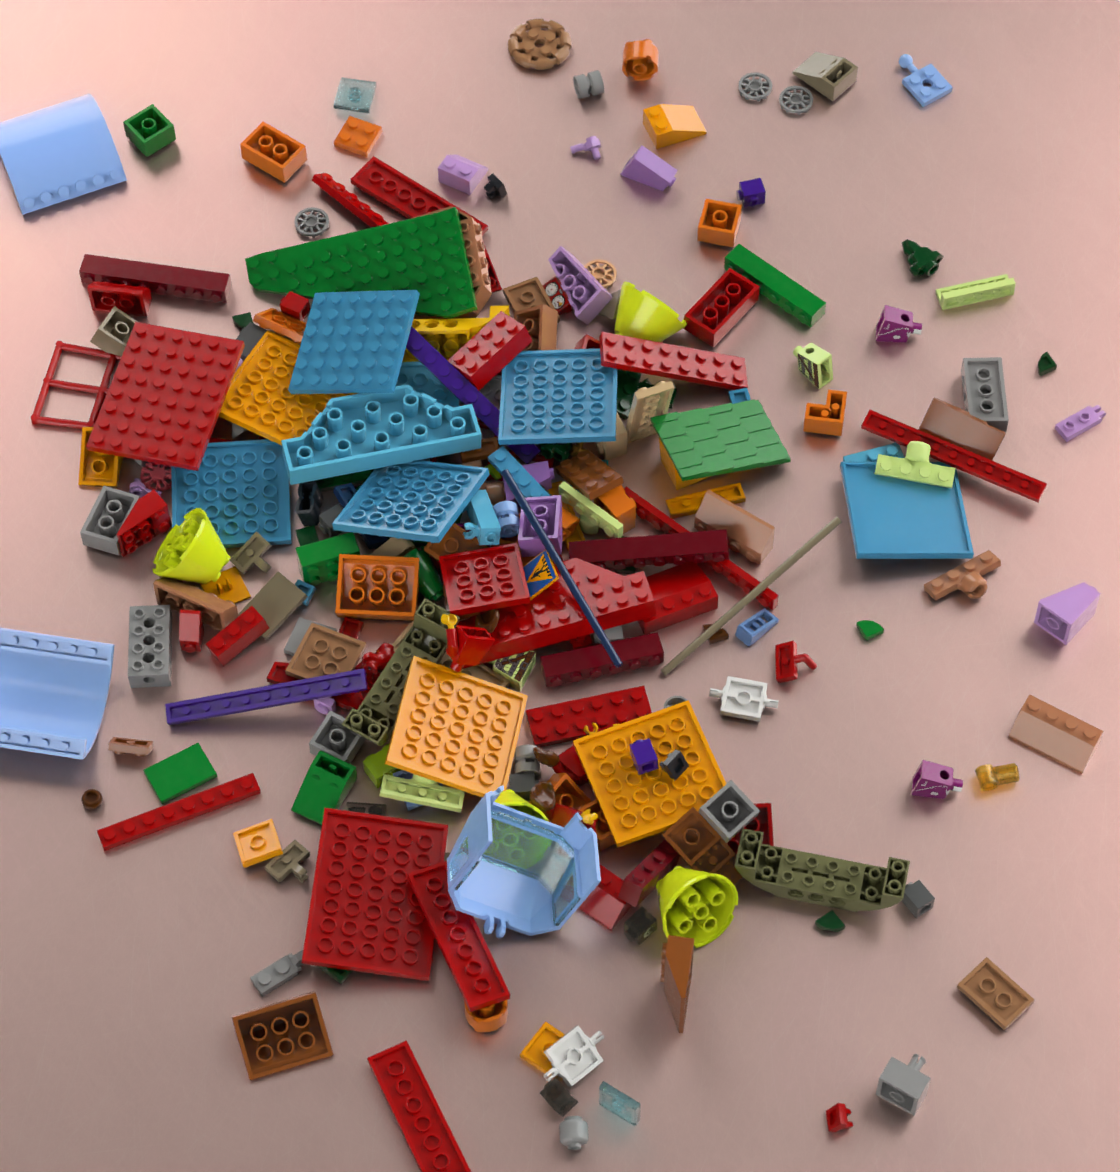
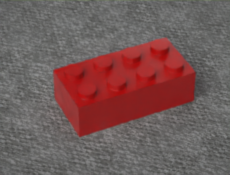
M729 268L684 315L687 325L683 329L714 348L759 300L760 286Z
M500 311L447 361L479 391L532 342V339L523 324Z

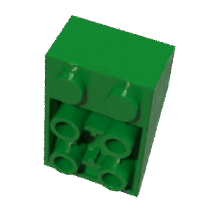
M319 751L308 769L291 811L322 825L324 808L339 809L356 782V766L323 751Z

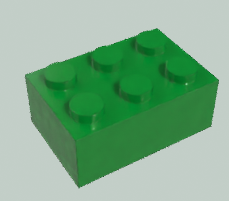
M350 532L296 547L298 567L303 582L317 586L327 581H336L338 579L339 554L360 555L354 533Z

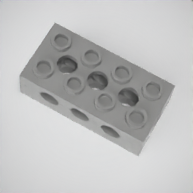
M1002 357L963 358L961 377L965 411L1006 433L1009 419Z
M170 605L130 606L128 679L131 688L171 686L173 617Z

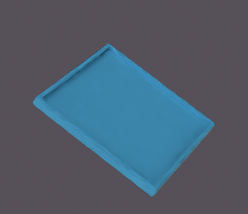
M841 462L840 470L856 559L973 558L974 552L956 468L952 488L875 475L876 462ZM930 462L935 465L952 467L942 462Z

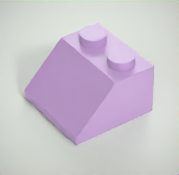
M457 154L447 155L438 167L439 182L471 195L487 173L488 168Z

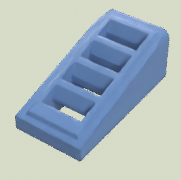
M764 608L739 624L735 635L749 647L779 622V619Z

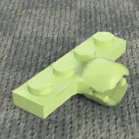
M911 441L907 445L905 458L878 454L874 474L952 488L955 468L931 464L929 462L930 445L920 441Z
M565 481L559 485V495L562 497V502L568 503L580 514L579 525L584 533L597 534L598 528H600L608 536H613L614 538H621L623 536L622 523Z
M384 774L379 796L461 813L465 791L440 786L436 781L413 774L412 779Z

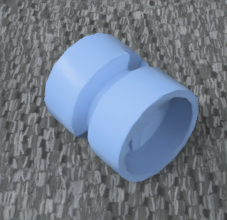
M502 501L495 504L493 509L501 527L500 537L511 538L517 536L520 524L517 504L512 501Z

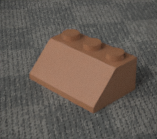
M541 304L514 312V319L526 327L532 339V342L522 351L556 350L558 311Z

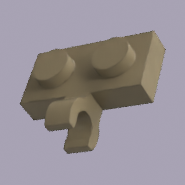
M256 531L230 561L243 574H246L254 564L267 573L272 567L261 557L272 545Z
M294 840L283 850V854L276 856L265 866V870L279 883L292 872L303 883L309 877L306 875L307 870L300 864L310 856V853L298 841Z

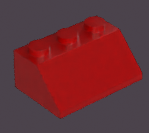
M94 281L87 286L91 307L94 311L111 312L115 306L127 315L148 316L152 301L150 288Z
M599 864L601 882L578 908L612 931L632 905L618 897L624 880ZM575 877L563 896L570 903L576 899Z

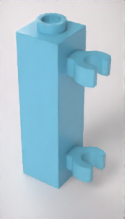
M478 490L462 511V513L467 511L471 523H464L465 530H471L463 532L464 538L473 539L476 536L479 545H499L501 527L487 491Z

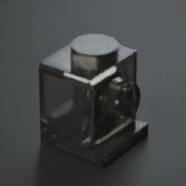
M557 1078L548 1082L540 1092L550 1106L562 1117L578 1103L577 1099Z

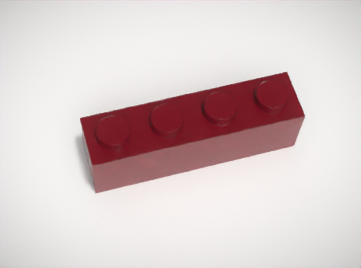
M667 840L658 845L624 878L618 895L620 899L636 908L656 888L657 882L677 866L680 855Z

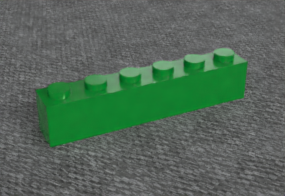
M738 244L725 256L724 269L726 271L731 268L760 286L759 294L764 295L773 304L783 308L786 313L795 316L801 323L812 327L825 314V301L742 245Z

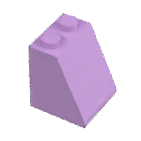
M1083 582L1043 598L1038 603L1034 623L1067 645L1095 614L1100 593L1093 586Z

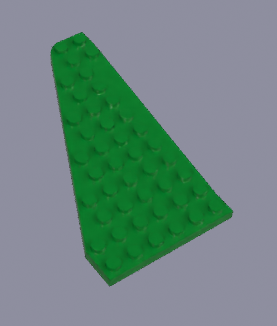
M456 207L438 213L268 251L245 258L249 282L260 292L287 295L291 291L307 299H313L315 293L417 290L420 295L415 314L450 319L478 310L459 213Z

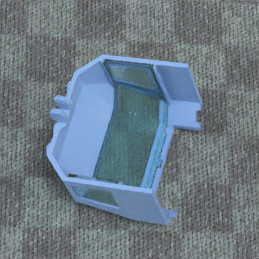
M502 785L497 790L486 793L472 810L447 858L448 892L457 911L486 920L484 924L485 934H492L494 924H497L495 929L496 937L500 939L505 935V928L528 936L560 930L601 882L597 834L591 827L589 829L586 828L581 822L583 818L578 812L565 827L494 802L504 790V785Z

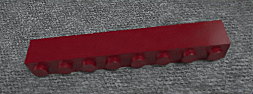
M89 254L84 255L79 270L81 282L88 285L98 281L138 287L144 286L150 288L151 293L208 300L216 303H227L232 286L230 274Z
M723 529L569 542V559L578 558L604 569L614 568L617 570L633 566L635 568H643L646 565L660 567L671 563L675 565H682L685 562L703 563L709 560L721 562L729 559L727 530Z

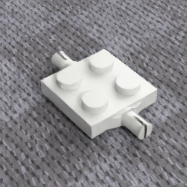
M731 676L727 677L723 690L710 688L709 696L721 698L720 715L760 722L765 706L777 709L779 700L767 699L768 683Z
M576 1026L546 1049L544 1054L551 1062L553 1068L543 1075L544 1078L550 1082L559 1075L568 1087L577 1083L604 1061L595 1046L604 1039V1035H601L602 1032L598 1031L590 1038L584 1034L579 1026Z

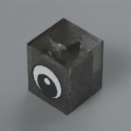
M644 907L638 909L624 922L625 936L630 941H635L638 945L657 929V919Z

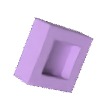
M330 697L314 699L315 709L322 714H328L330 710L334 713L336 712L335 699Z

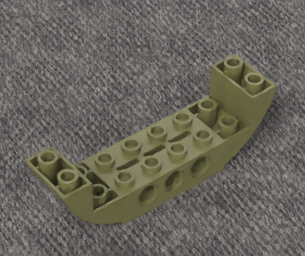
M427 599L423 600L415 612L413 626L357 710L352 708L342 723L344 727L378 746H382L392 737L411 659L413 656L436 664L441 662L447 649L446 630L448 629V625L441 622V616L443 614L449 616V611ZM455 615V616L457 617L458 620H457V623L454 625V628H456V626L458 625V622H459V620H460V617H458L457 615Z
M742 829L735 868L747 881L774 894L776 897L853 912L889 908L903 900L910 864L908 860L889 857L887 868L762 844L763 832Z

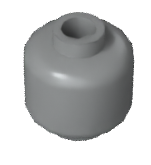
M580 1116L565 1117L564 1121L559 1125L560 1142L568 1146L569 1150H579L581 1145L588 1142V1124Z

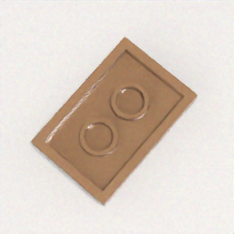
M538 277L503 289V294L513 312L541 304L556 310ZM559 315L557 316V323L560 322Z
M988 957L957 985V988L1004 1031L1035 1000Z

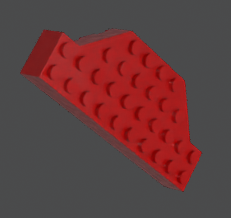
M578 558L562 561L603 630L657 615L655 601L644 571L623 576ZM555 564L554 567L559 579L534 597L531 603L496 609L500 614L497 627L491 633L495 642L478 665L595 633ZM476 616L460 621L458 625L475 627ZM464 665L462 669L469 668L472 666Z

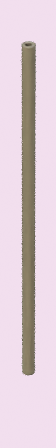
M836 516L664 666L661 672L665 676L668 675L842 523L840 518Z

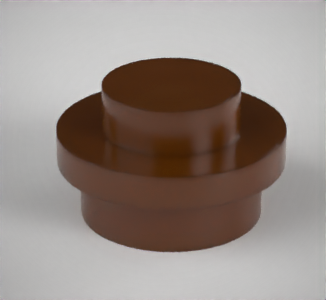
M89 789L82 795V804L87 809H96L102 804V795L95 789Z

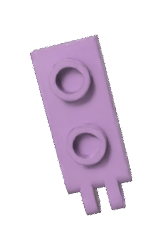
M1099 405L1093 408L1088 406L1057 423L1055 430L1067 442L1101 423V418L1106 413L1104 410L1100 411L1101 407Z

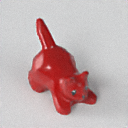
M385 642L380 645L376 653H366L362 656L363 660L355 666V670L364 668L366 675L373 680L374 675L382 672L394 655V646Z

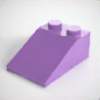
M561 495L525 498L558 554H561L563 540ZM521 508L518 535L522 557L537 556L545 550V547Z

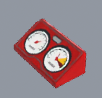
M556 276L544 284L543 288L554 308L558 311V315L572 311V306L568 301L569 298L566 292L561 287L560 280Z

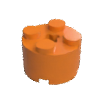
M644 39L643 41L638 40L625 43L622 71L628 78L631 76L634 77V80L645 81L651 79L653 74L657 73L659 53L651 40Z
M508 1000L473 1012L469 1011L464 1001L466 1019L477 1032L495 1031L507 1021Z

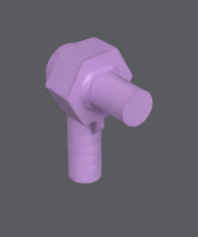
M596 136L587 138L585 143L570 147L572 154L584 150L591 151L594 160L601 158L598 150L601 148V143Z
M135 478L134 482L130 483L129 493L138 495L140 498L152 491V489L145 488L140 478ZM155 490L161 497L162 491Z

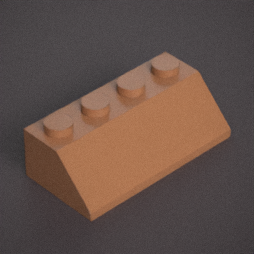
M708 490L695 515L694 528L698 531L726 529L729 548L733 552L744 555L749 561L760 565L773 549L775 527Z
M166 577L153 582L158 605H170L171 610L179 614L180 609L200 611L203 624L221 631L238 617L237 606L232 601H225L213 593H206L195 585L190 586L182 580Z
M1029 694L1020 709L1008 737L1082 774L1100 744L1103 731Z

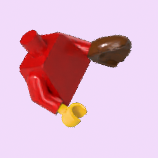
M493 609L475 617V627L457 625L454 628L458 620L454 614H449V616L443 614L441 616V622L448 625L446 630V653L453 660L450 665L452 670L461 672L464 665L476 666L485 654L489 652L495 642L491 633L495 630L499 621L500 614L498 610Z
M594 722L592 723V726L594 728L592 732H590L588 730V726L585 725L584 732L589 735L596 733L598 731L597 724ZM574 745L559 755L553 751L544 752L539 747L533 748V753L537 760L543 765L552 767L555 773H566L578 786H582L589 781Z
M539 782L531 789V804L539 810L546 811L549 822L565 827L578 812L583 818L581 822L586 828L589 829L591 827L596 833L597 813L590 814V809L582 812L567 805L555 804V792L551 782ZM559 844L557 853L569 856Z

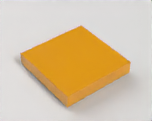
M272 819L233 833L244 868L283 854Z
M545 1021L522 1050L520 1057L545 1074L553 1067L544 1051L565 1034Z

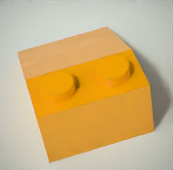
M659 104L643 109V125L656 149L707 134L693 106Z
M82 427L78 485L117 487L123 457L88 451L86 445L93 427Z

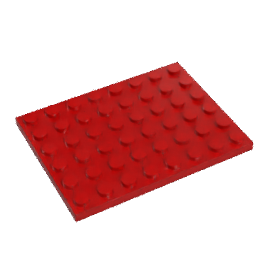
M135 322L87 442V450L198 471L245 347L244 341Z
M324 808L301 964L429 981L434 934L407 879V873L444 862L448 825Z

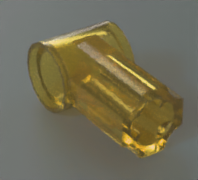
M1015 763L995 767L991 764H984L975 770L982 791L993 790L1002 784L1019 782L1020 779L1019 770Z

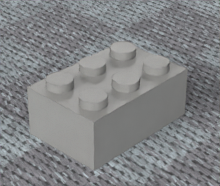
M103 486L80 531L83 545L120 556L121 550L117 533L137 500L140 499V496Z

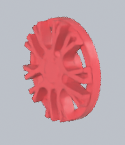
M152 462L146 463V466L141 469V483L147 489L162 492L170 489L172 481L168 484L166 479L171 480V469H165L167 467L171 468V466ZM152 483L156 484V488L150 487Z

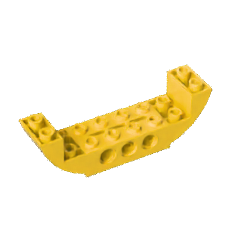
M509 305L490 306L489 318L413 319L412 327L448 360L500 311L510 316ZM405 349L402 362H420Z

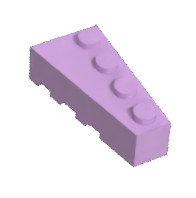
M560 246L548 260L562 284L563 291L566 292L569 298L570 305L575 310L576 317L588 325L613 297L572 253Z

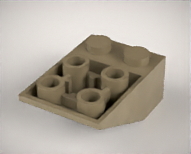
M815 52L797 67L792 74L831 101H834L856 82L858 67L843 57Z

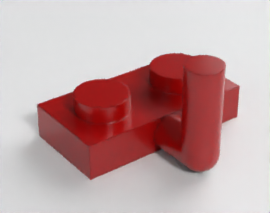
M794 640L775 645L776 681L779 684L798 679L797 663L804 662L811 670L816 669L817 664L808 654L797 655V643Z

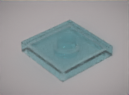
M341 77L333 104L334 109L369 113L377 87L376 82Z
M603 1081L599 1086V1105L636 1126L640 1121L641 1103Z

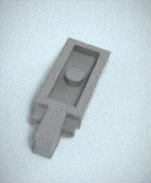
M303 950L294 955L291 953L250 977L262 997L299 975L298 972L302 970L301 966L304 965L301 964Z

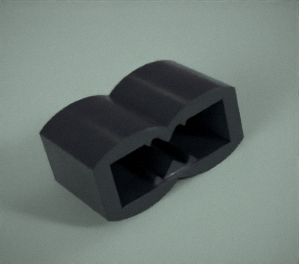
M315 480L300 483L298 487L299 498L295 506L296 513L304 527L317 526L320 522L319 515L321 514L320 508L324 500L323 494Z

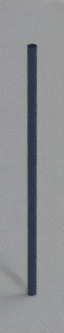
M509 470L502 471L503 478L616 668L623 665L622 661Z

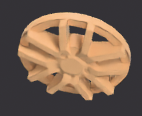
M592 260L584 266L586 269H590L589 272L604 288L613 286V283L616 281V269L613 264L606 260Z

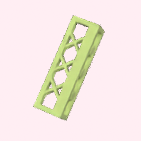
M1005 274L936 289L935 293L942 310L1014 295L1016 283L1014 278H1008V275Z

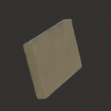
M278 571L243 608L238 616L253 606L269 626V629L261 635L268 640L308 596Z

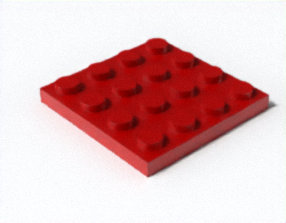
M518 543L439 556L450 614L460 616L531 603Z

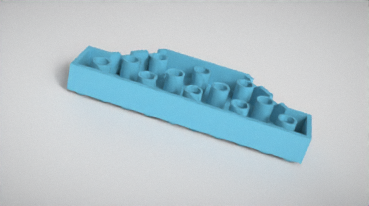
M406 384L396 386L394 393H358L332 398L328 401L322 413L320 412L313 420L307 432L305 431L301 437L281 440L282 455L290 485L480 449L482 434L472 404L451 407L447 404L444 406L438 403L437 399L425 393L420 394L414 391L413 387Z

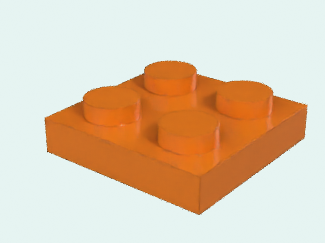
M349 116L334 140V146L367 157L381 135L382 127Z

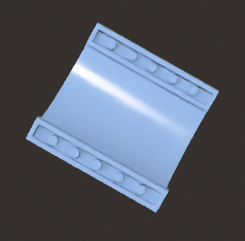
M91 94L76 97L0 122V156L10 178L22 215L127 181L108 126Z
M0 627V747L83 760L95 742L104 715L110 687L115 644Z

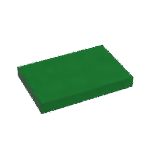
M199 743L143 770L162 805L217 777L216 771Z

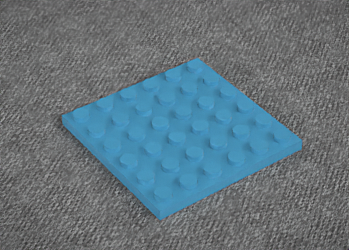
M417 290L315 293L288 391L291 394L394 393L420 293Z
M600 348L521 351L502 369L499 445L616 441L618 369L601 366Z
M268 439L208 443L198 471L171 466L172 528L176 524L180 526L186 520L184 516L188 512L201 508L206 512L225 548L242 547L256 531L271 545L292 544L290 486L281 445Z
M421 460L376 468L333 521V530L439 543L490 475L489 469Z

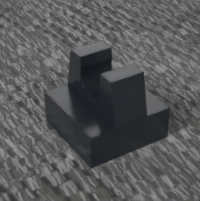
M494 173L487 177L489 183L484 186V189L487 191L486 195L490 199L497 195L501 198L507 195L504 184Z
M675 749L667 755L668 758L664 762L661 761L659 764L662 770L674 780L689 767L681 751Z

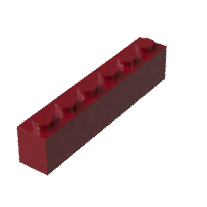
M656 632L610 642L623 663L619 668L614 666L602 644L541 656V670L546 687H557L568 682L576 683L587 678H599L606 674H618L625 670H637L644 666L659 665L664 662V651L659 634Z

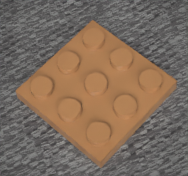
M311 623L285 670L286 675L302 680L355 670V666L360 661L367 644L361 640Z

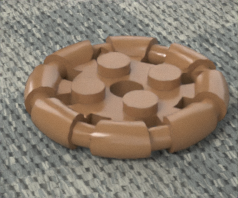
M531 19L526 21V24L518 25L511 32V39L508 40V50L510 55L514 57V61L529 69L531 67L536 70H547L553 68L556 64L560 65L566 60L572 47L571 37L568 32H565V28L555 21L550 20L548 22L544 21V19ZM537 44L544 45L542 47H536Z

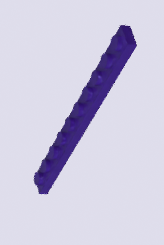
M411 326L406 349L464 405L472 404L476 417L498 437L500 411ZM534 444L506 445L525 464H529L541 452Z
M363 668L165 704L167 724L174 725L368 690L366 673Z

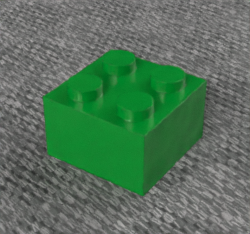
M153 104L123 121L126 136L146 157L176 140L174 125Z

